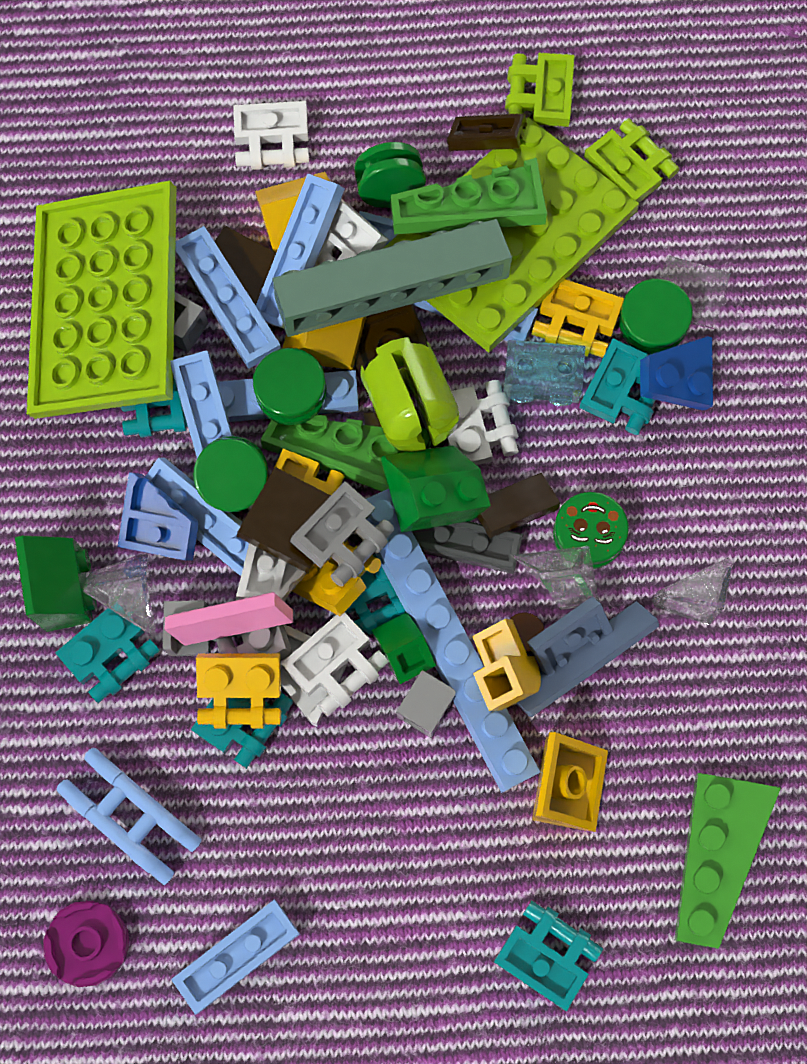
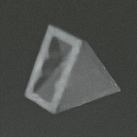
M589 546L512 555L548 590L560 610L576 608L592 596L599 602Z
M149 553L139 554L93 571L88 575L83 589L84 593L150 635L153 634L156 630L157 609Z
M728 557L657 591L652 602L656 608L710 625L725 607L733 564Z

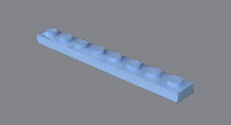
M387 489L367 498L366 500L375 509L366 520L376 527L385 519L394 527V531L387 538V545L379 553L375 554L380 559L381 566L406 613L409 614L423 634L436 664L435 668L443 683L455 690L456 694L453 702L501 793L540 773L507 709L505 708L500 711L488 710L473 674L484 666L412 531L401 533L390 490Z

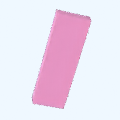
M271 592L168 615L165 617L164 630L186 646L293 623V609L277 594Z

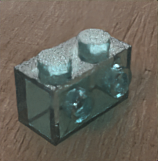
M508 340L503 392L507 393V396L511 397L513 401L520 403L532 402L534 399L549 400L551 404L557 406H568L572 402L579 403L583 388L585 346Z

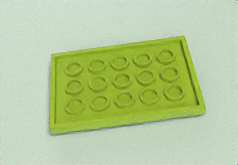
M529 117L526 119L527 126L526 129H523L524 135L520 139L519 149L491 150L463 176L471 175L473 179L492 175V169L507 165L508 169L511 170L524 166L525 160L537 158L547 211L546 224L500 227L512 256L509 278L426 300L488 353L537 308L554 289H557L560 283L567 279L637 212L640 204ZM435 232L398 234L384 248L392 247L394 244L404 240L415 241L426 238Z
M171 181L36 205L27 415L38 419L173 400V372L170 361L174 358L177 187Z

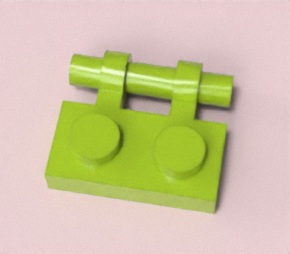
M518 53L513 55L512 65L508 68L507 80L510 83V94L506 96L505 110L508 114H523L525 111H534L533 121L538 125L569 127L574 55L538 53L537 65H527V56ZM526 83H536L535 94L524 93Z
M628 118L619 127L626 135L624 138H621L611 129L585 150L584 158L592 167L625 191L634 201L640 203L660 187L662 178L656 171L661 170L671 179L678 173L680 168L671 160L672 154L666 148L660 149L649 138L650 132L643 125L637 126ZM639 148L648 159L644 161L633 149Z

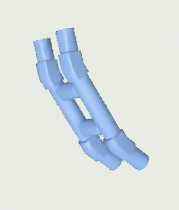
M97 748L89 749L84 756L85 761L114 787L98 806L68 779L59 783L57 792L79 814L124 851L136 864L163 885L167 884L173 877L174 871L142 845V840L156 824L190 852H193L199 846L202 839L144 791ZM126 797L144 812L129 832L124 830L110 817Z

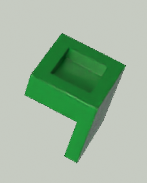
M404 613L371 630L381 653L389 662L387 665L399 684L419 675L422 670L427 671L436 666L423 634L408 613Z

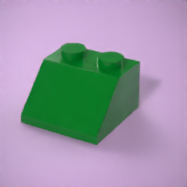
M453 445L383 455L381 457L401 533L472 521L491 506L480 468Z
M15 537L26 616L46 632L91 623L93 621L91 610L97 609V601L93 587H88L86 572L91 571L87 549H82L73 538Z

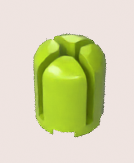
M409 337L392 340L375 349L378 356L368 364L365 371L363 366H361L360 377L389 443L398 450L407 452L426 450L421 436L420 421L409 395L410 393L433 446L444 442L457 429L459 411L430 344L427 342V346L423 344L411 343Z

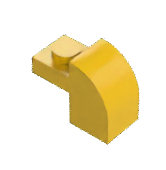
M504 619L472 636L485 666L473 674L489 711L503 710L539 691L541 677L537 661L534 656L527 655L512 619Z

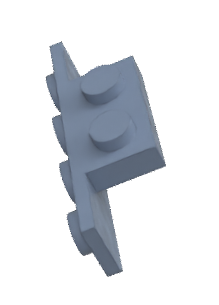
M593 596L527 642L540 667L541 686L537 693L517 702V704L529 717H533L659 627L657 618L636 601L608 621L601 603Z

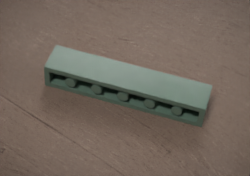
M497 219L487 222L476 221L464 228L453 231H438L429 237L415 241L404 240L394 244L392 247L376 251H362L354 257L338 261H324L316 267L300 271L289 270L281 276L272 278L274 297L287 337L509 278L512 256Z

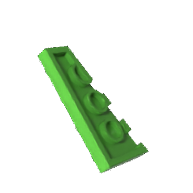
M537 158L525 160L524 166L511 170L508 169L507 165L492 169V175L473 179L471 175L459 177L453 185L441 187L436 183L391 195L394 234L453 231L464 228L476 221L487 222L497 219L500 227L546 224L547 211Z
M316 415L311 420L298 425H283L271 420L261 438L263 449L277 454H281L282 450L286 449L318 462L321 470L327 472L336 470L345 475L344 478L379 491L389 489L381 457L383 455L407 452L392 446L387 440L382 427L363 425L362 420L347 419V422L330 421L323 415ZM421 428V436L425 447L429 449L431 439L427 429Z
M703 773L696 774L674 941L719 949L781 787Z

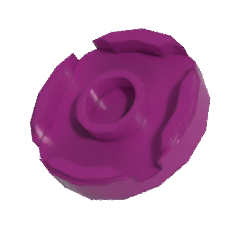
M96 901L74 902L60 910L52 919L53 921L49 929L46 930L43 939L44 958L50 971L69 985L76 987L100 985L114 977L125 962L129 949L128 929L121 915L109 905Z

